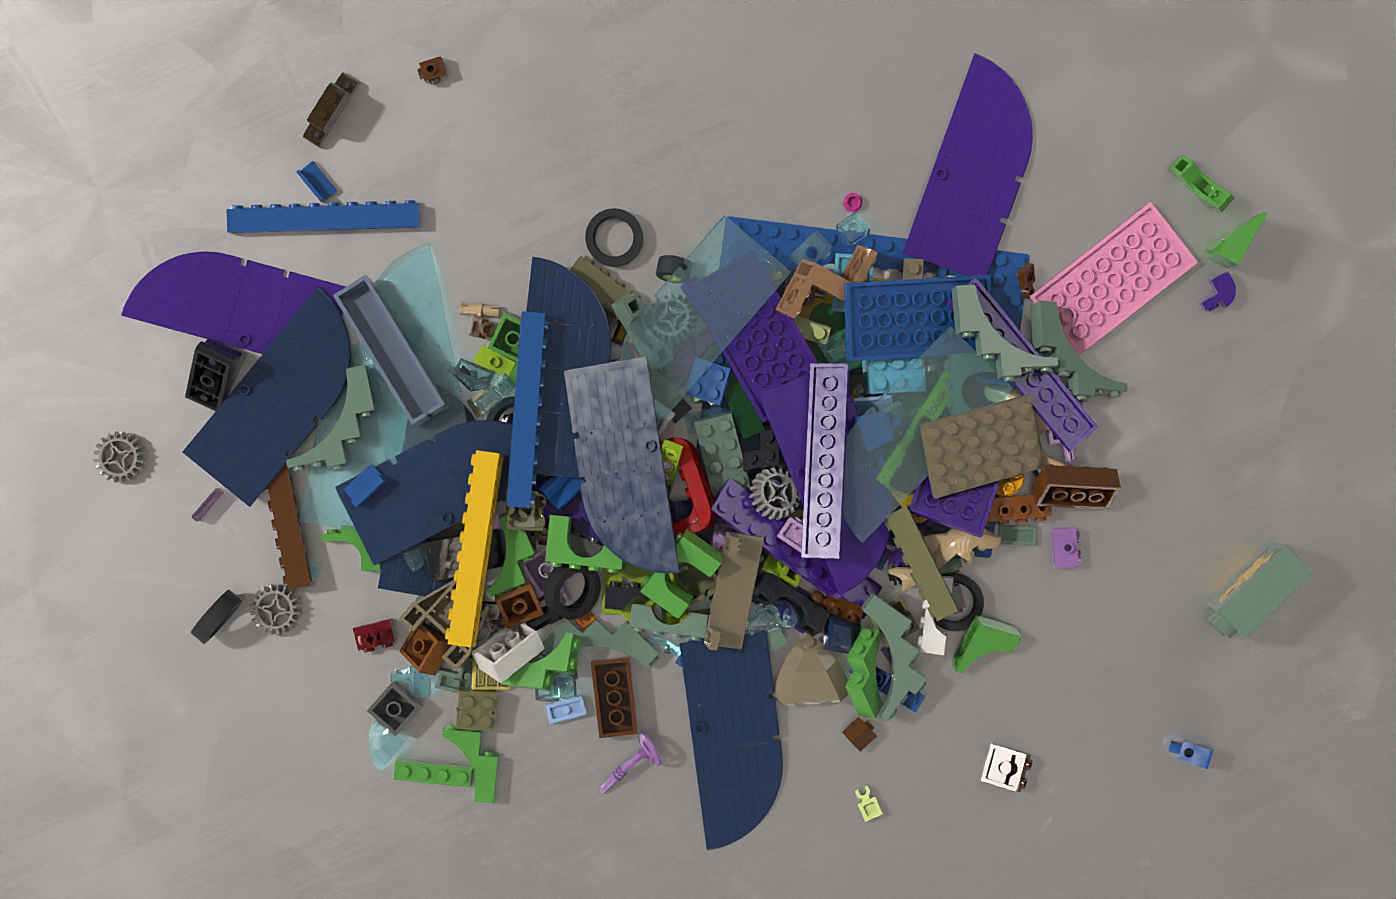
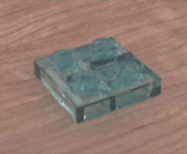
M845 328L818 344L829 364L836 362L838 364H850V369L862 363V361H847Z

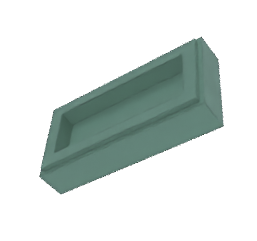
M999 525L998 536L1001 537L1000 544L1037 546L1038 526Z

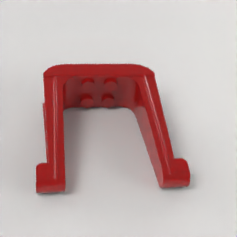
M668 438L666 440L683 446L679 461L681 467L679 475L681 480L686 482L687 488L685 493L688 500L691 499L693 503V510L690 516L673 524L675 538L679 533L683 534L686 529L693 534L711 529L717 518L711 513V505L714 502V498L695 446L687 439ZM665 440L660 441V443H661V449H662V445H663V443H664Z

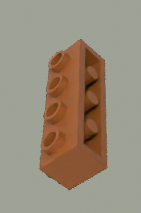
M1033 494L995 497L985 526H989L990 522L997 521L998 525L1009 524V520L1015 519L1016 523L1028 522V518H1035V521L1047 520L1046 517L1052 516V508L1049 506H1036Z

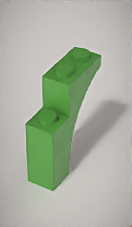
M506 514L498 518L506 540L505 562L500 575L487 589L489 597L495 596L497 598L506 594L505 591L511 588L514 591L524 587L523 583H526V579L518 560L522 562L528 561L535 554L526 530L507 529Z
M862 628L847 655L853 673L845 687L858 715L876 719L878 712L883 706L876 681V659L882 635L878 630Z
M566 633L560 644L549 655L537 662L524 665L501 684L510 687L550 691L554 683L553 672L575 674V670L578 667L577 656L581 648V637L572 633Z
M448 724L447 727L442 729V737L454 743L464 753L471 765L475 780L474 802L494 803L499 755H495V752L483 751V754H480L482 731L455 729V725Z

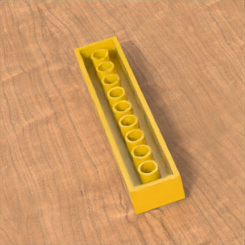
M476 450V454H472L471 465L474 468L473 473L469 474L468 485H471L470 493L467 492L465 499L468 509L463 514L462 523L465 524V529L460 534L462 549L457 554V562H460L459 570H455L454 581L457 583L456 589H453L451 594V601H454L453 609L450 608L448 620H451L450 628H447L445 639L451 645L476 646L504 454Z

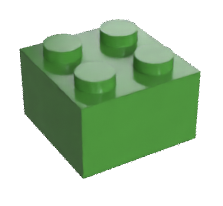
M504 311L487 348L517 362L521 318Z

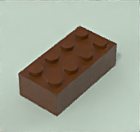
M1053 464L1043 466L1032 486L1036 506L1107 510L1121 489L1117 469L1089 466L1076 467L1071 465L1058 466Z
M630 656L591 660L599 738L638 734Z

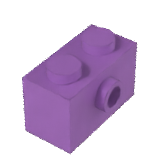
M1074 527L1051 529L1054 568L1079 566L1078 562L1082 560L1081 551L1077 550V543H1080L1079 531H1076Z

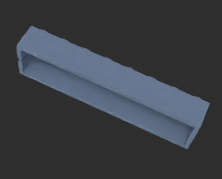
M364 275L333 295L414 427H418L429 420V414L435 416L448 408L439 390L367 275Z

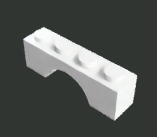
M943 576L952 594L954 577ZM927 600L923 601L922 609H926L925 617L921 616L920 628H924L923 636L919 635L918 647H921V652L944 655L947 634L937 627L934 618L928 612L927 608L930 606Z

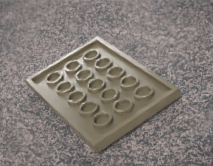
M1029 394L919 424L932 496L935 499L1043 468L1032 399Z

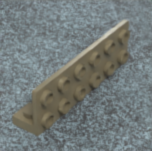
M726 531L722 551L724 559L718 570L704 644L710 650L717 651L718 646L734 649L742 648L764 538L761 536Z

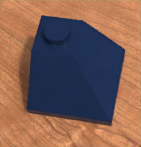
M830 614L824 626L823 649L848 654L861 632V621L860 624Z

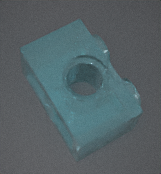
M816 230L788 258L797 267L801 259L816 263L821 258L825 260L832 253L830 249L833 246ZM809 248H814L817 251L816 258H808L806 251Z

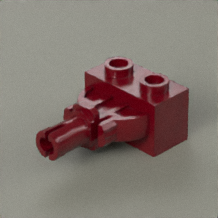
M392 618L353 628L358 651L363 650L364 653L374 651V647L382 645V648L394 646L393 642L397 641Z

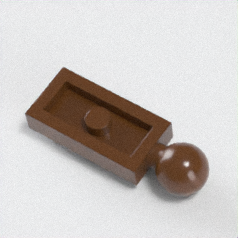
M815 591L810 595L812 602L817 605H824L825 610L830 614L860 624L864 613L861 609L862 606L842 598L836 599L831 595L825 598L824 594L820 591Z

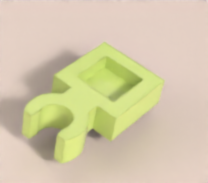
M867 785L864 786L866 793L863 795L859 793L858 789L855 790L856 796L862 799V802L857 804L865 822L883 814L876 797H869L870 789Z

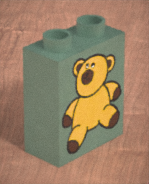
M1273 542L1207 605L1214 613L1208 619V622L1222 636H1226L1229 639L1234 634L1247 638L1313 572L1287 545Z

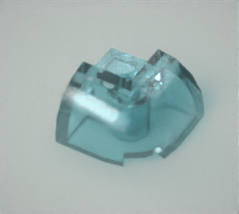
M577 669L574 675L553 672L554 683L551 686V690H535L537 701L552 702L577 697Z

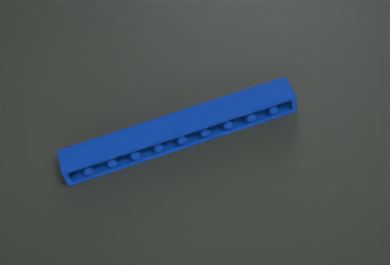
M405 200L404 204H396V201H385L384 205H377V201H368L366 205H358V202H346V206H339L337 202L327 203V206H320V203H308V207H301V204H289V207L281 208V204H270V208H262V205H251L250 209H243V205H233L232 209H226L228 233L421 228L420 204H415V200Z
M521 312L506 507L530 509V504L534 505L535 493H531L532 485H536V473H533V465L537 466L538 454H534L535 446H539V435L536 434V427H540L541 415H537L538 407H542V396H539V388H543L544 376H540L541 368L545 369V357H542V349H546L547 338H544L543 335L544 330H548V318H545V313Z

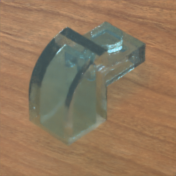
M410 665V672H407V669H395V672L391 673V681H410V697H429L431 695L429 675L419 673L412 665Z

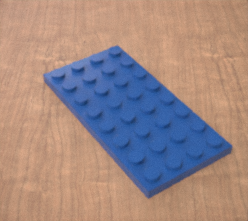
M991 275L844 283L847 361L976 353L975 337L962 338V335H956L954 312L946 302L952 297V289L954 287L967 285L974 278H977L991 295Z

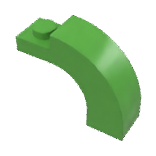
M1184 155L1170 168L1188 189L1213 209L1216 208L1223 212L1235 199L1231 193L1206 176L1194 161Z
M341 525V533H338V529H327V533L322 534V541H347L353 544L361 556V571H381L382 562L373 565L354 526Z

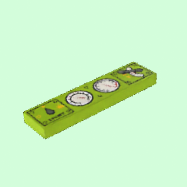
M665 440L661 450L668 496H670L683 446Z

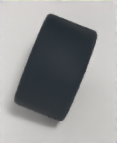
M660 256L657 263L656 276L670 283H687L690 280L692 263L688 259L679 256Z

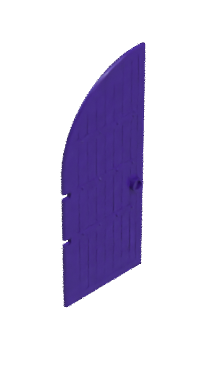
M974 53L903 250L905 255L924 259L925 262L964 276L989 274L1006 226L1000 220L1001 217L1009 218L1021 182L1015 181L1016 176L1023 178L1030 159L1033 142L1030 111L1021 90L1001 67L977 53Z
M208 251L192 252L173 257L149 271L130 293L121 316L204 339L210 338L219 343L263 354L318 287L330 297L341 315H343V311L333 295L346 286L291 271L288 278L283 277L284 269L247 260L246 266L241 265L242 258L229 254Z
M810 373L759 394L803 506ZM850 392L848 401L841 559H825L839 595L850 591L860 584L879 562L890 534L884 521L887 520L886 515L892 513L888 489L875 480L881 469L880 467L874 469L872 466L873 463L877 462L874 451L864 452L853 419V417L859 416Z

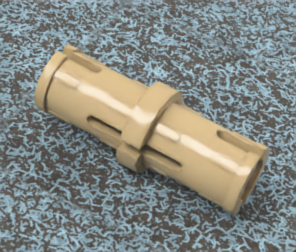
M461 302L460 315L477 316V318H481V316L498 318L499 306L483 305L479 302L478 304Z

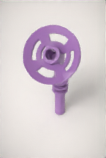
M640 732L638 734L641 747L638 749V752L622 766H618L612 772V776L600 787V791L603 794L617 781H620L627 774V771L642 758H647L656 766L661 765L658 751L645 733Z

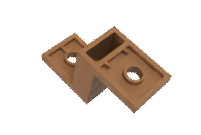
M857 245L841 277L814 262L801 259L776 311L795 318L800 314L805 298L810 295L811 286L844 302V283L865 282L870 267L876 262L877 252Z

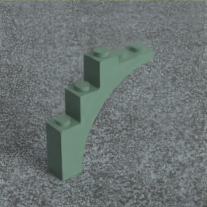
M960 285L952 289L956 335H962V338H971L975 334L977 357H983V360H992L996 357L998 379H1004V382H1013L1022 373H1032L1038 369H1041V372H1051L1053 368L1058 366V358L1029 354L1003 339L984 315L978 300L976 285Z
M1040 300L1030 305L1032 345L1040 353H1050V357L1058 358V366L1052 370L1058 377L1067 378L1068 390L1078 402H1085L1092 396H1102L1104 394L1109 395L1111 398L1120 397V394L1128 391L1127 383L1114 381L1102 376L1090 368L1078 356L1063 331L1057 302Z
M366 365L346 369L347 396L337 424L329 435L315 448L301 456L286 460L289 469L301 471L305 469V466L319 467L324 465L323 462H326L328 468L337 471L344 469V465H348L344 442L353 444L362 438L358 416L361 415V418L372 416V412H377Z
M872 592L861 609L882 630L892 657L891 686L887 698L878 712L880 718L887 722L889 718L892 719L895 716L896 708L900 702H905L909 695L908 691L916 695L918 691L921 692L926 685V678L909 665L918 658L919 649L902 637L903 634L906 635L910 630L912 621Z

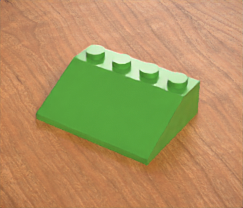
M1262 212L1250 217L1218 240L1211 242L1206 251L1209 253L1207 258L1226 269L1239 265L1267 213Z

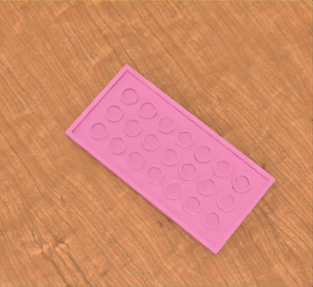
M1150 202L1034 292L1030 299L1033 303L1040 300L1057 302L1063 331L1070 345L1079 356L1192 268L1198 261Z

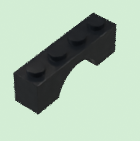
M769 572L759 577L753 590L752 597L765 606L774 601H782L788 604L796 614L797 627L812 637L822 632L830 615L823 606L815 604L809 600L808 596L800 594L791 585L785 584L776 575Z
M610 581V584L606 583L604 609L624 610L627 603L633 598L646 596L641 593L643 586H641L640 582H629V585L621 584V581ZM660 606L662 612L670 613Z

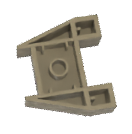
M453 580L412 603L399 619L412 631H416L428 618L446 635V630L450 628L451 620H448L450 608L453 609L454 601H451V594L457 582ZM487 606L480 614L477 640L490 613L491 606ZM452 645L442 658L455 670H458L471 656L474 647Z

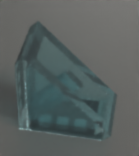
M462 358L452 372V375L470 392L487 389L496 374L493 370Z

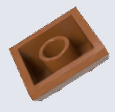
M531 584L495 598L508 629L544 615Z
M423 622L416 631L411 630L399 652L419 673L436 676L444 662L442 656L452 645L448 644L445 634Z

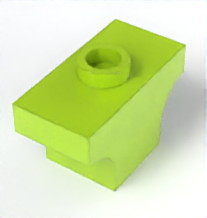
M481 345L473 360L474 363L505 379L508 378L516 362L488 349L484 345Z

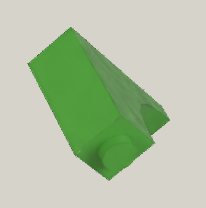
M976 615L951 663L957 673L963 674L973 661L985 654L996 651L1013 652L1020 643L1021 635L1015 626Z

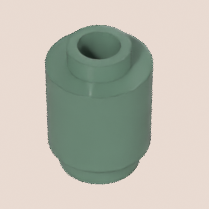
M955 555L939 569L942 576L959 572V568L962 567L960 556L956 557Z

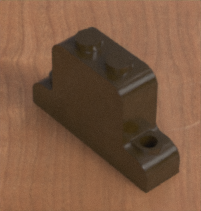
M344 72L341 73L335 83L330 82L307 118L309 125L303 134V138L320 148L360 82ZM345 81L349 83L347 88L342 87V83ZM314 130L318 131L317 137L312 136Z

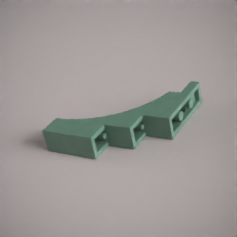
M565 618L542 642L545 649L528 662L531 664L545 657L544 651L549 655L560 644L566 633L580 636L581 647H605L621 651L633 657L645 667L648 665L653 666L659 659L657 656L659 651L639 632L633 631V627H629L627 621L612 634L597 619L582 632L573 622Z

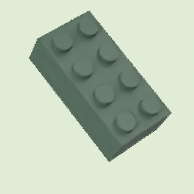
M731 411L694 420L713 497L719 494L729 478L744 489L750 488L747 473L743 471V456Z

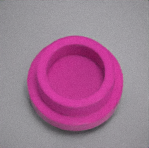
M850 193L845 196L843 205L847 211L857 212L862 207V198L856 193Z

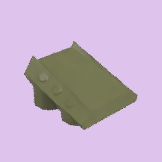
M505 491V503L507 502V491ZM531 491V493H535L534 505L530 504V509L506 507L507 529L544 531L545 517L543 516V508L546 505L545 496L541 492Z

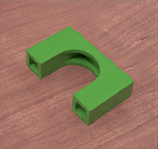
M550 515L545 561L550 562V566L562 567V563L569 564V568L581 569V565L588 566V570L600 571V567L608 568L607 572L619 573V569H625V561L614 555L605 545L593 557L585 558L578 555L570 543L572 517Z
M688 529L683 534L679 533L675 538L679 562L689 563L709 577L721 565L724 555ZM653 572L651 576L647 574L641 582L644 585L641 593L677 618L681 616L691 602L692 596L675 585L669 573Z

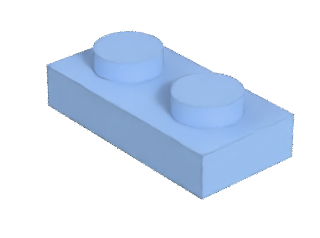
M582 695L545 705L550 724L587 714Z

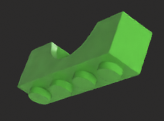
M398 758L395 761L393 780L471 787L473 771L469 765L432 764Z

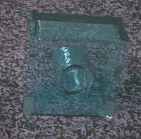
M857 212L849 215L836 225V230L850 247L870 233V228Z

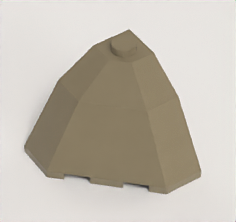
M806 634L794 646L784 661L771 696L775 697L777 701L785 706H794L795 703H805V705L820 704L822 701L839 703L848 695L845 687L848 679L837 659L829 650L823 649V643Z

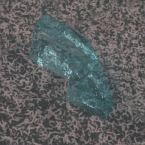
M649 633L647 641L666 646L665 654L677 656L681 654L680 648L669 640Z

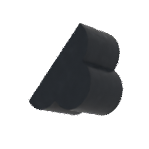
M210 338L205 342H199L194 351L185 398L216 411L229 396L231 387L242 367L245 354Z

